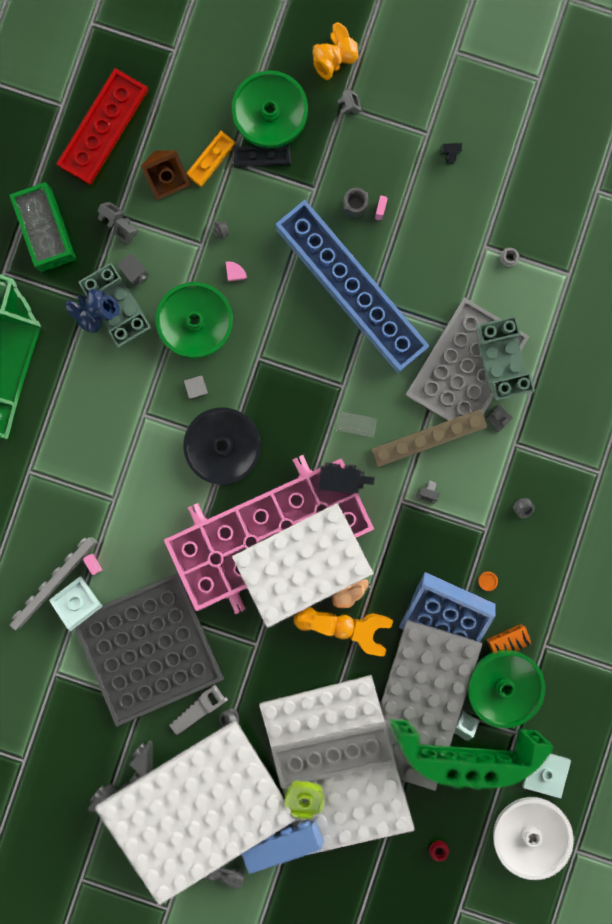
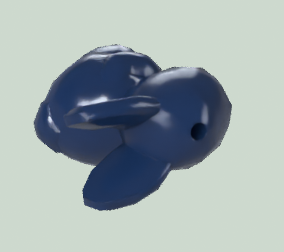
M91 289L88 291L86 300L79 294V304L68 300L65 303L67 312L77 319L82 329L95 333L101 328L102 319L111 320L113 317L118 316L120 307L113 297L108 296L102 291Z

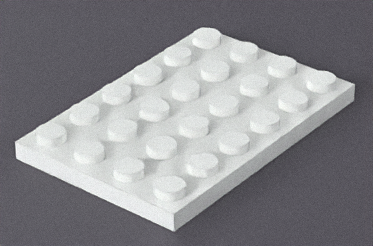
M338 503L232 556L267 628L373 574Z

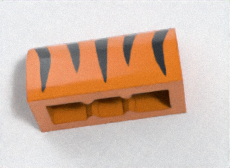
M521 624L486 639L492 653L500 650L519 651L531 645L525 626Z

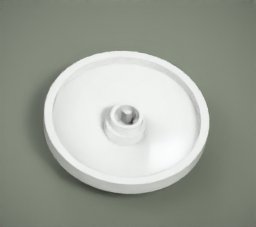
M526 797L510 803L499 814L494 825L493 842L499 859L510 872L525 879L540 880L556 874L565 866L573 849V832L568 819L556 805L542 798Z

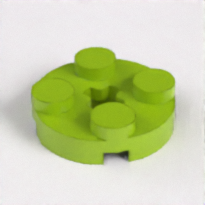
M294 781L286 791L285 807L286 809L289 807L291 810L290 814L294 817L310 819L313 818V815L317 813L319 815L323 811L325 797L320 785L311 782ZM303 798L308 799L306 803L302 802Z

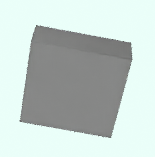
M202 375L184 380L189 399L208 394Z

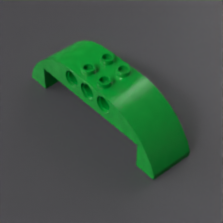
M389 719L393 738L413 768L431 781L455 788H463L465 786L479 790L516 784L538 770L553 749V745L537 730L518 729L515 751L419 744L420 735L408 720Z

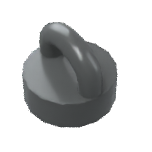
M522 498L514 503L513 510L520 518H527L533 514L535 506L528 498Z
M231 708L220 714L219 720L222 727L224 728L235 720L239 723V715L235 709Z

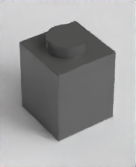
M132 253L117 264L134 287L137 284H143L147 280V276H149L145 268Z

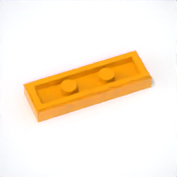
M220 131L186 173L187 177L202 187L234 148L236 142Z

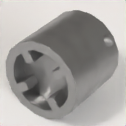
M360 188L349 189L344 196L343 211L352 219L362 217L367 210L368 193Z

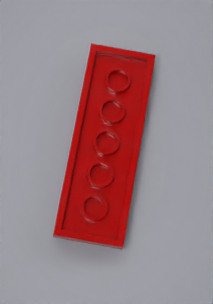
M115 68L57 162V166L91 186L148 92L147 86Z

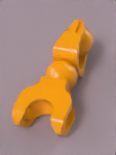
M307 607L294 615V623L302 631L313 629L328 636L335 635L339 639L350 638L358 642L359 646L367 654L382 657L386 654V649L381 644L373 641V634L379 628L392 627L393 620L389 617L371 613L359 620L352 619L347 615L337 617L329 612H316L311 607Z

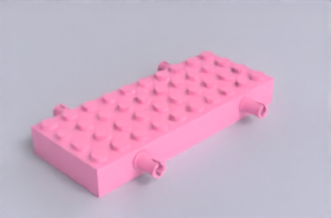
M304 455L299 456L302 465H300L297 458L293 459L300 475L298 476L299 478L210 519H205L199 503L188 507L187 509L195 524L182 532L164 539V542L195 611L224 598H229L235 614L239 613L240 610H245L246 607L239 593L241 590L246 589L247 586L232 556L338 503L355 538L374 530L359 495L356 493L319 490L321 468L310 471ZM342 458L332 462L336 463L339 468H345Z

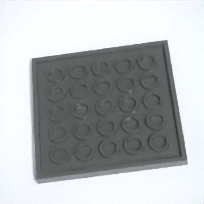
M179 573L102 605L103 607L75 628L116 727L224 680Z

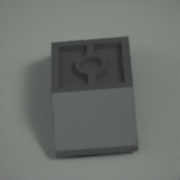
M151 740L146 744L142 742L132 754L133 760L129 765L136 772L129 783L126 782L120 790L116 789L111 783L106 787L102 785L90 799L92 802L88 808L90 812H97L96 805L153 771V742Z

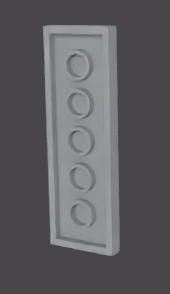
M387 722L274 746L271 749L281 788L291 786L294 781L311 782L396 763Z

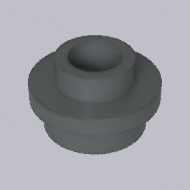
M216 221L214 223L215 227H213L214 234L217 238L224 240L229 235V229L224 221Z

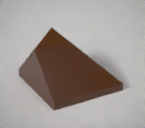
M176 150L154 151L141 165L156 200L191 186Z

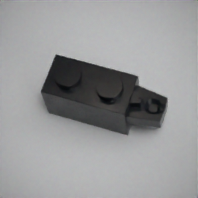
M325 463V466H321L319 490L358 494L359 489H363L364 484L374 485L375 477L365 476V471L356 469V465L345 464V468H339L336 463Z

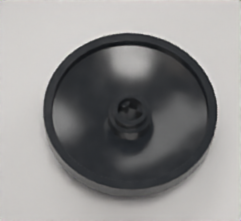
M225 407L209 409L198 415L189 425L184 437V455L191 470L201 479L219 485L232 484L245 478L255 468L261 453L260 435L254 423L243 413Z

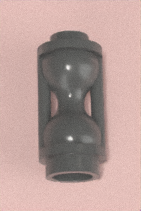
M219 867L203 877V880L217 879L225 882L227 886L235 890L236 888L241 889L245 873L241 872V869Z

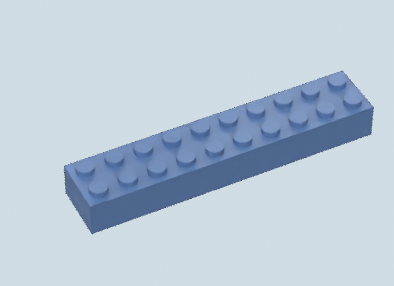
M306 200L302 201L275 224L279 235L397 374L429 348L427 342Z

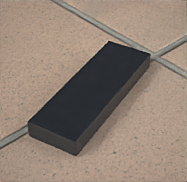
M290 145L277 148L234 146V167L291 166Z

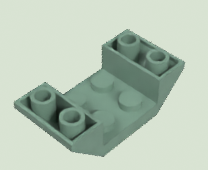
M112 263L107 264L78 282L86 296H88L89 290L96 289L113 297L120 307L118 316L113 317L111 320L102 319L118 348L151 329L144 313Z
M516 316L477 325L478 348L487 384L496 401L535 392L531 373H526L517 338L521 334Z

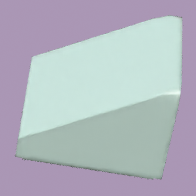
M462 711L454 733L465 740H470L474 737L480 721Z

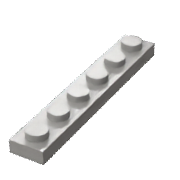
M89 537L79 542L77 545L79 549L75 553L71 552L64 559L66 563L61 568L57 567L51 574L53 576L49 582L45 581L38 588L40 592L36 596H31L26 601L25 605L27 606L24 610H19L12 617L14 621L10 626L14 630L20 629L98 541L93 537Z

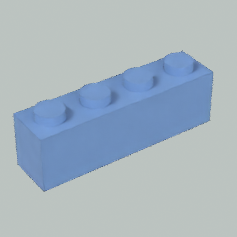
M304 820L298 826L282 828L280 832L272 834L242 853V857L249 874L320 851L324 844V839L316 820L310 822L309 820Z

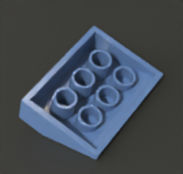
M425 572L414 592L399 628L404 630L406 620H410L480 642L495 618V603Z

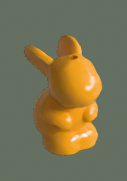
M340 23L333 24V33L330 35L335 45L315 44L313 46L312 54L315 69L325 80H329L332 77L334 70H339L341 62L353 64L359 57L357 42L349 37L348 30Z

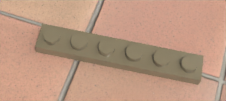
M481 409L374 447L372 452L378 467L487 428V424Z

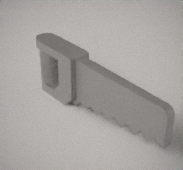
M214 684L204 691L198 698V701L190 705V708H187L186 712H182V716H178L177 720H174L173 724H169L175 734H179L204 715L218 708L228 698L224 697ZM210 692L218 701L214 705L208 698Z

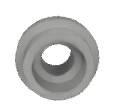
M506 248L500 255V261L506 267H513L519 261V253L514 248ZM510 255L512 257V261H508L506 256Z

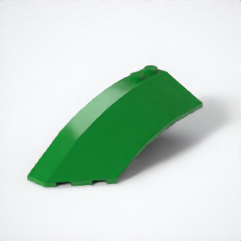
M0 274V438L7 440L41 325L33 316L30 306L19 292L14 279Z

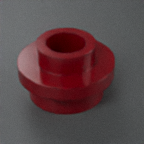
M435 841L430 845L429 853L435 861H443L448 857L449 849L445 842ZM437 848H442L440 853L435 852Z

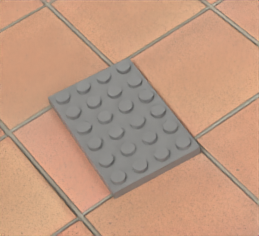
M464 297L405 396L446 421L481 409L484 414L494 396L487 384L478 348L477 325L500 320V318ZM520 331L521 335L517 338L520 350H522L530 336Z

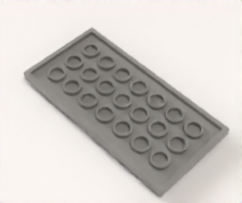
M406 620L380 707L384 721L387 722L401 780L436 790L438 783L422 776L414 769L395 742L390 730L389 719L408 720L420 735L419 744L450 746L467 694L469 678L475 668L482 643L410 620Z

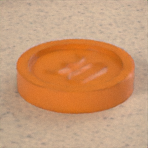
M483 572L478 578V584L483 590L492 591L496 588L498 579L492 572Z

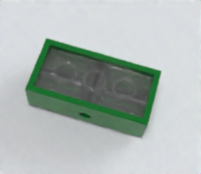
M46 182L9 195L32 262L37 270L43 272L76 260L53 191Z

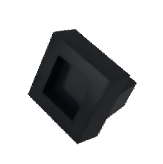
M462 143L442 144L440 147V155H446V164H454L456 162V154L462 152Z

